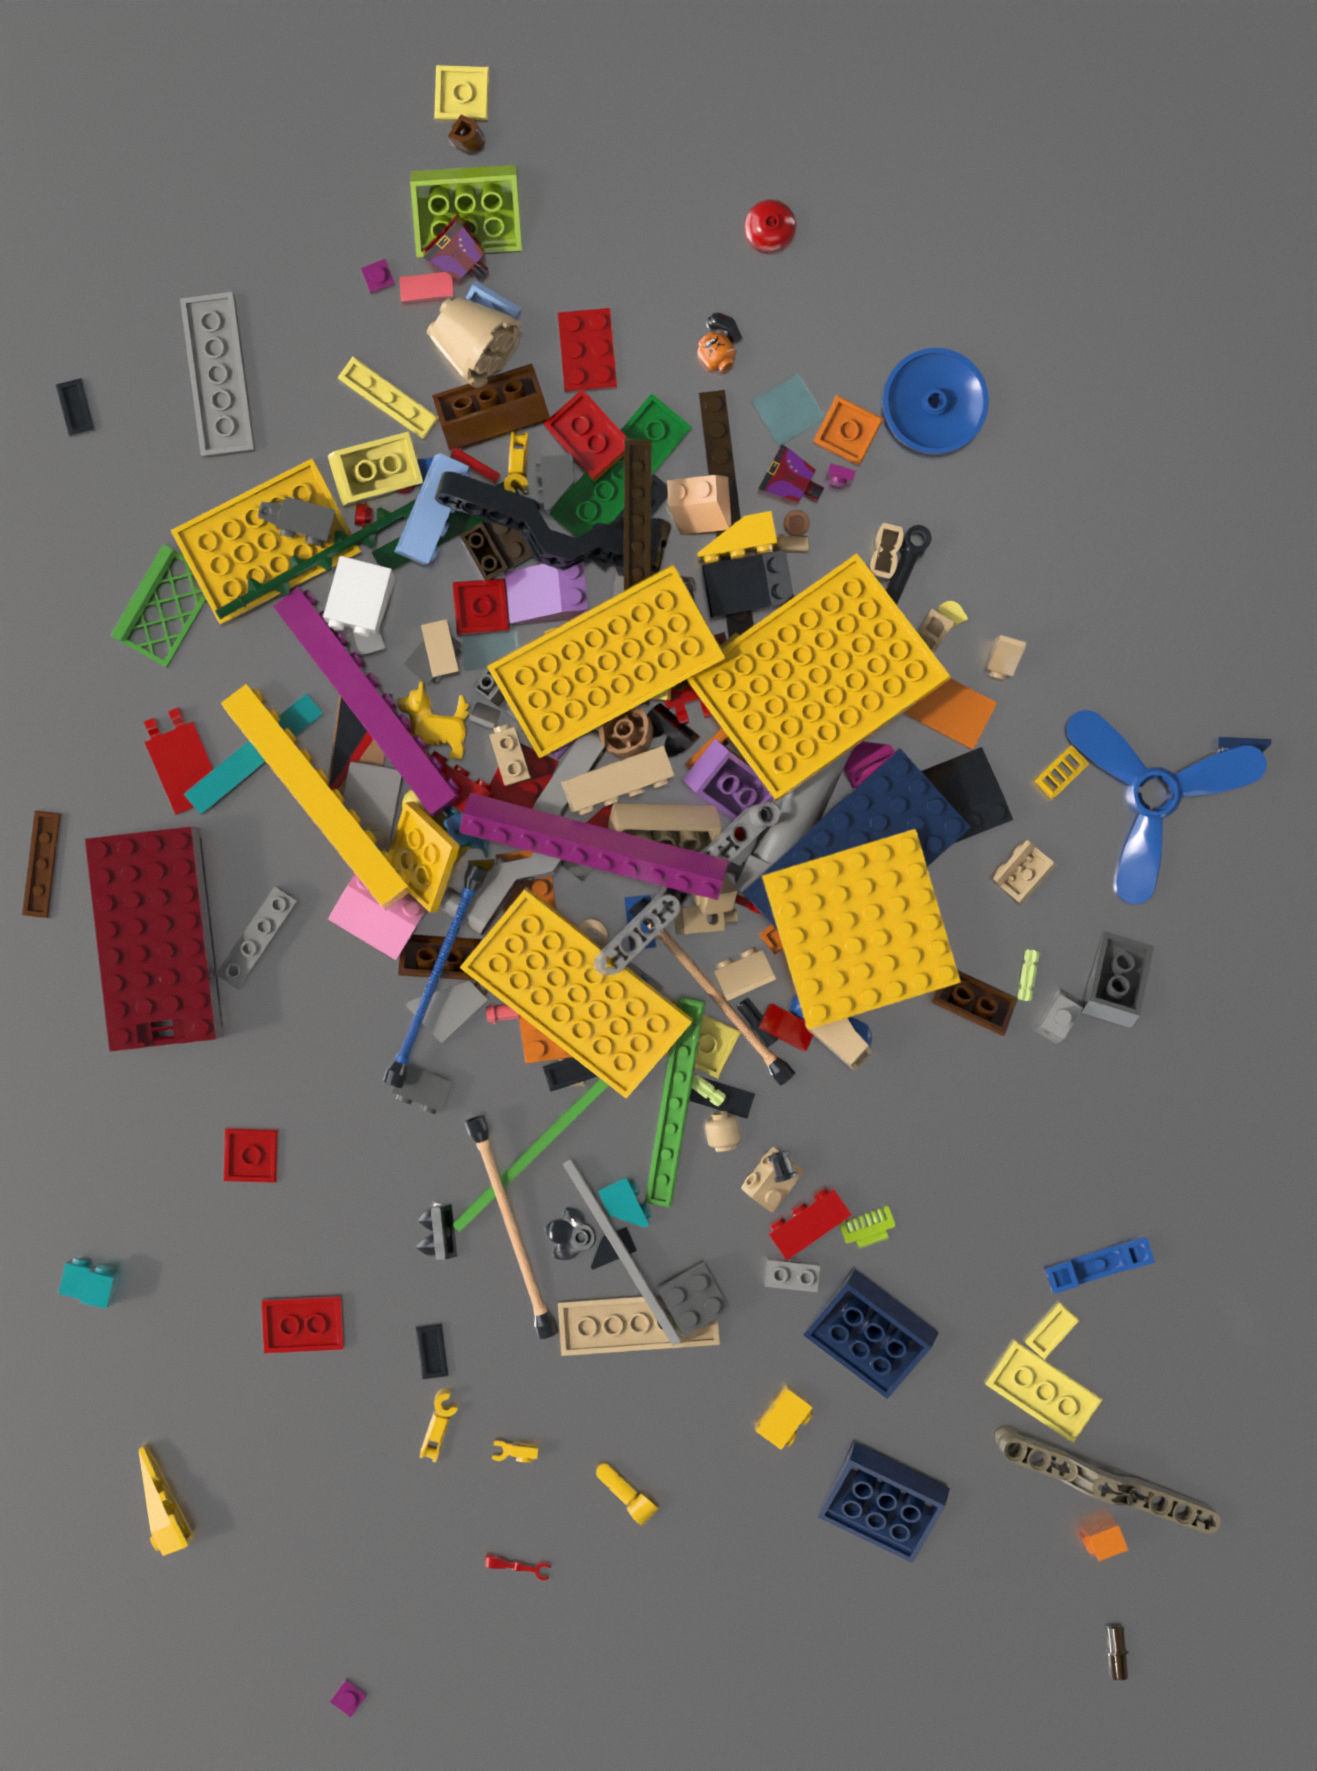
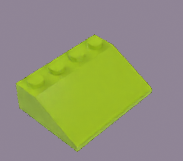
M516 165L411 171L410 187L417 257H423V249L457 214L484 247V253L522 251Z

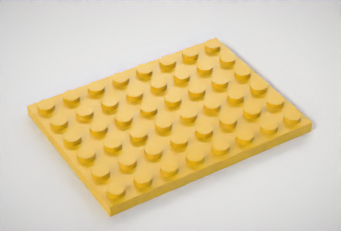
M856 553L724 646L722 651L725 659L686 680L777 802L951 678Z

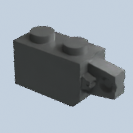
M291 497L283 500L282 504L262 501L258 512V518L275 525L276 530L280 531L279 535L295 539L296 535L306 538V543L320 546L321 543L327 544L335 517V510Z

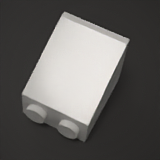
M340 556L323 615L325 622L329 623L328 626L338 630H344V627L354 629L355 634L369 637L370 633L377 635L395 584L392 569Z

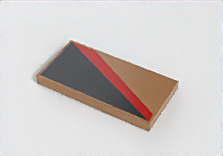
M339 694L327 786L331 791L336 788L340 794H344L350 761L384 766L385 754Z

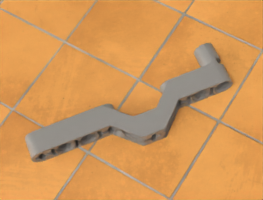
M593 729L578 738L533 807L534 810L563 817L569 808V804L561 782L594 770L607 751V748L601 743L598 731ZM535 852L530 858L511 862L500 857L488 873L484 884L478 889L474 898L470 900L471 903H469L470 905L466 909L467 912H465V918L461 923L476 933L483 935L518 883L555 876L565 860ZM449 887L444 892L439 909L454 917L462 894Z
M771 802L747 807L699 853L718 858V849L729 845L731 847L725 848L721 853L723 857H720L721 859L729 860V864L767 826H772L778 822L780 818L779 808ZM736 828L741 829L743 832V839L740 842L734 836ZM662 886L654 899L597 954L594 959L596 971L602 975L620 972L677 916L692 894ZM662 903H667L666 910L668 912H663L656 916L655 913H659L664 907ZM644 919L649 920L651 923V929L648 933H645L641 927ZM626 937L632 941V948L629 952L623 948V940ZM618 954L620 957H615L610 962L612 967L606 968L607 960L605 958H612Z

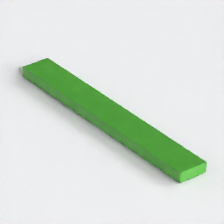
M682 996L678 999L677 1007L689 1015L693 1021L670 1048L645 1203L669 1208L673 1204L706 1001Z
M599 1079L500 1176L503 1184L502 1187L505 1188L609 1085L602 1079ZM492 1185L454 1221L453 1226L459 1232L497 1196Z

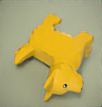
M423 681L419 682L418 689L411 690L406 697L397 700L399 710L408 713L410 716L411 729L414 736L420 735L427 746L428 743L440 745L441 743L447 744L448 742L452 747L449 758H464V740L467 735L465 720L469 714V711L466 710L470 704L466 703L463 695L459 696L454 716L432 713L430 698L426 693Z

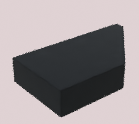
M627 1226L617 1230L616 1232L629 1254L636 1252L637 1249ZM606 1235L602 1237L592 1261V1270L620 1259Z

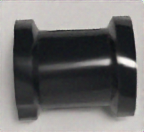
M790 1150L780 1151L767 1157L768 1161L772 1163L776 1175L774 1178L775 1183L787 1181L798 1176L797 1172L793 1171L789 1159Z

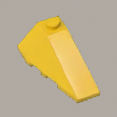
M144 1444L139 1448V1456L152 1534L150 1540L154 1549L157 1552L161 1551L164 1556L189 1546L194 1536L147 1444Z

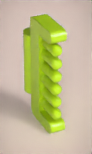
M888 1206L883 1208L887 1220L881 1208L877 1210L881 1222H879L876 1211L873 1210L871 1212L875 1224H873L870 1214L866 1213L865 1218L868 1226L864 1216L860 1215L859 1220L862 1229L857 1217H854L852 1220L856 1231L852 1221L848 1219L846 1223L850 1233H848L845 1222L840 1223L845 1242L851 1243L856 1241L859 1249L889 1239L886 1230L895 1227L890 1208Z

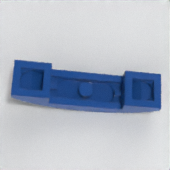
M1143 1237L1066 1260L1046 1268L1053 1293L1056 1294L1099 1278L1155 1263L1148 1238Z

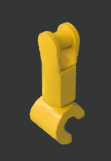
M511 431L508 476L504 480V489L516 493L515 487L520 488L523 493H528V481L525 478L528 432H525V434H514V431ZM514 444L524 445V449H515Z
M441 1389L435 1395L434 1407L437 1413H434L420 1452V1458L425 1456L433 1459L432 1462H436L450 1422L449 1416H452L458 1410V1404L455 1403L449 1406L442 1405L444 1400L449 1399L450 1389ZM429 1440L438 1443L436 1449L427 1446Z
M607 1463L599 1465L596 1470L597 1477L607 1487H610L609 1489L625 1505L629 1503L627 1507L629 1514L640 1526H644L660 1508L641 1493L636 1496L638 1492L611 1465Z

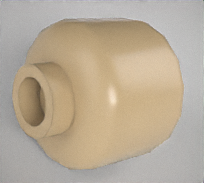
M719 1111L713 1113L712 1118L706 1121L705 1131L710 1147L716 1148L717 1152L736 1148V1144L741 1140L737 1117L728 1115L727 1111Z

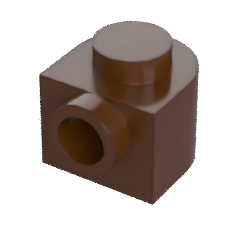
M462 114L456 123L452 125L448 134V138L455 147L469 152L480 148L485 138L483 131L477 123Z

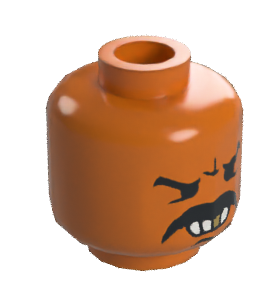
M711 332L699 341L698 356L710 371L721 370V372H725L734 365L733 360L736 357L737 350L725 334Z

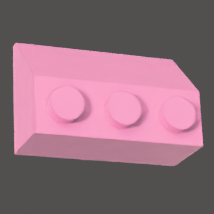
M355 874L328 920L394 960H397L420 924L427 909L418 901L406 895L388 910L384 911Z

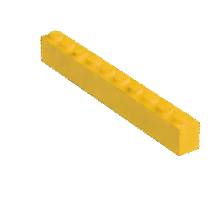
M245 684L221 703L224 710L383 910H388L410 893L407 886L410 882L401 869L397 872L391 866V863L394 861L385 849L380 852L375 846L377 839L369 829L363 831L358 823L361 822V819L352 808L347 811L342 803L345 799L336 788L331 791L327 786L326 782L329 779L320 768L315 770L310 762L313 759L304 748L299 750L294 742L297 739L288 728L283 730L278 722L281 719L272 708L267 710L262 702L265 699L256 688L251 690Z

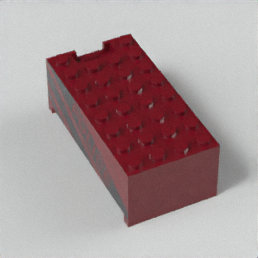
M189 826L85 839L109 1052L216 1040L223 1037L199 827ZM172 1020L171 1026L151 1028V1022ZM173 1029L174 1036L153 1038L152 1036L154 1031Z

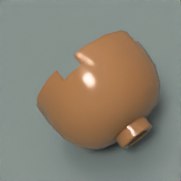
M637 706L600 725L599 729L601 743L610 753L623 759L645 752L653 740L654 733L650 718Z

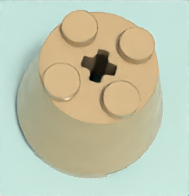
M458 297L454 300L448 298L441 305V313L437 320L429 325L427 334L431 336L432 342L461 377L474 388H480L487 384L488 380L486 378L489 375L493 374L496 370L500 372L517 347L520 338L516 336L517 329L519 330L522 325L511 315L463 297Z

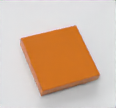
M836 395L813 443L860 467L884 418Z

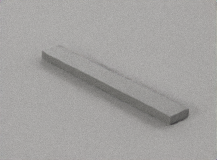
M571 1159L563 1163V1166L671 1344L675 1346L682 1339L575 1163Z

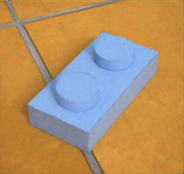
M478 281L472 284L465 298L511 315L515 319L521 307Z

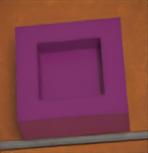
M386 259L361 268L371 294L395 285Z
M345 1679L331 1698L330 1703L349 1717H352L367 1694Z

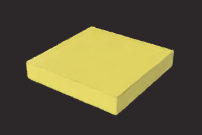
M436 65L435 120L457 121L462 114L474 121L488 122L489 67Z

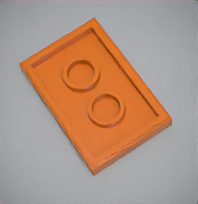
M950 679L907 709L903 714L973 750L997 702Z

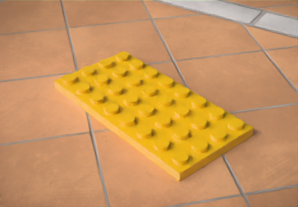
M672 564L490 663L487 668L535 752L541 758L725 659V655L678 570Z
M526 887L462 963L460 968L627 1099L688 1028L693 1019L627 966L617 974L602 975L598 973L594 967V959L603 947ZM615 957L605 958L607 960L606 968L612 967L610 962Z

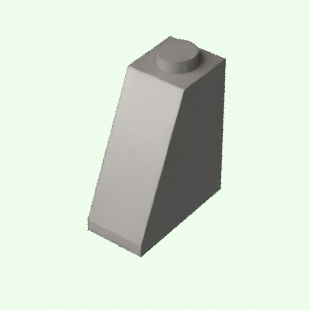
M469 980L434 992L431 1003L428 1004L427 1013L424 1020H422L423 1024L443 1043L488 1000L485 996L488 993L487 989L479 982L473 983ZM422 997L411 1000L406 1004L413 1014H416V1009L419 1008L418 1005H420L419 1002H421L420 999Z

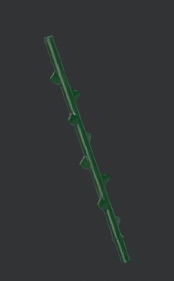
M416 499L393 512L379 507L377 509V521L350 536L340 530L335 531L334 545L307 560H303L296 555L291 556L290 569L263 584L253 578L248 579V592L242 596L238 595V598L215 610L218 618L221 620L242 607L246 608V605L273 590L285 596L288 595L289 581L316 566L330 571L332 569V557L359 542H363L371 548L376 546V533L402 518L408 520Z

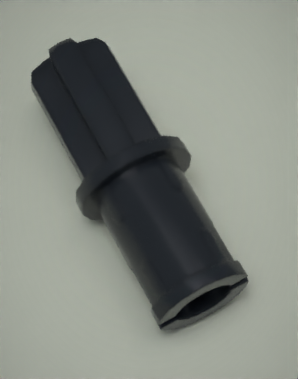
M749 998L744 999L737 1005V1009L751 1025L750 1028L755 1030L767 1048L778 1040L777 1037L759 1028L763 1015Z

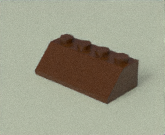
M532 363L487 377V384L480 388H474L470 384H465L432 395L449 450L461 448L468 444L486 440L493 436L511 432L550 418Z

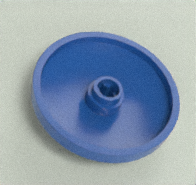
M945 348L922 349L905 357L890 373L883 392V412L890 430L904 445L920 453L932 455L946 454L968 444L982 428L989 408L988 388L979 369L964 355Z

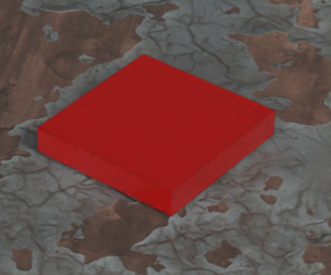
M505 578L491 579L489 581L452 582L457 636L510 631Z
M225 1128L223 1181L277 1183L278 1130Z

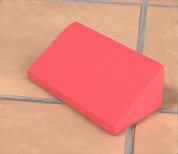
M446 272L399 277L402 304L455 298L452 276Z

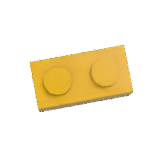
M786 1386L757 1424L755 1430L780 1450L785 1445L789 1447L798 1435L795 1431L800 1424L805 1426L812 1417V1404Z

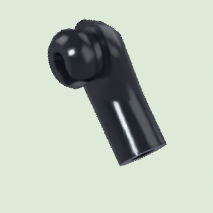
M716 312L707 318V326L711 330H724L732 344L743 340L738 326L732 317Z

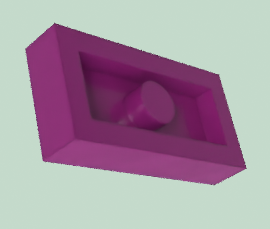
M830 463L825 479L830 480V485L845 488L846 485L851 486L856 471Z

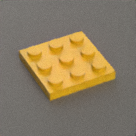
M414 801L405 802L388 853L394 861L391 863V866L396 872L401 869L410 881L407 884L410 894L429 912H436L439 910L460 845Z

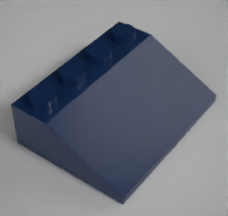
M854 1269L803 1336L888 1399L932 1348L939 1332Z
M854 1443L818 1514V1518L913 1563L946 1506L950 1488L860 1444Z

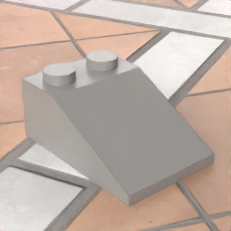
M350 761L343 797L345 801L342 804L347 811L352 808L359 816L361 822L358 824L363 831L369 829L377 839L375 846L379 851L385 849L388 852L392 842L402 776L396 768Z

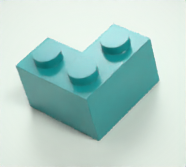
M74 1258L73 1261L65 1263L58 1294L81 1299L80 1303L107 1309L114 1302L120 1273L114 1272L115 1267L99 1264V1267L89 1266V1261Z

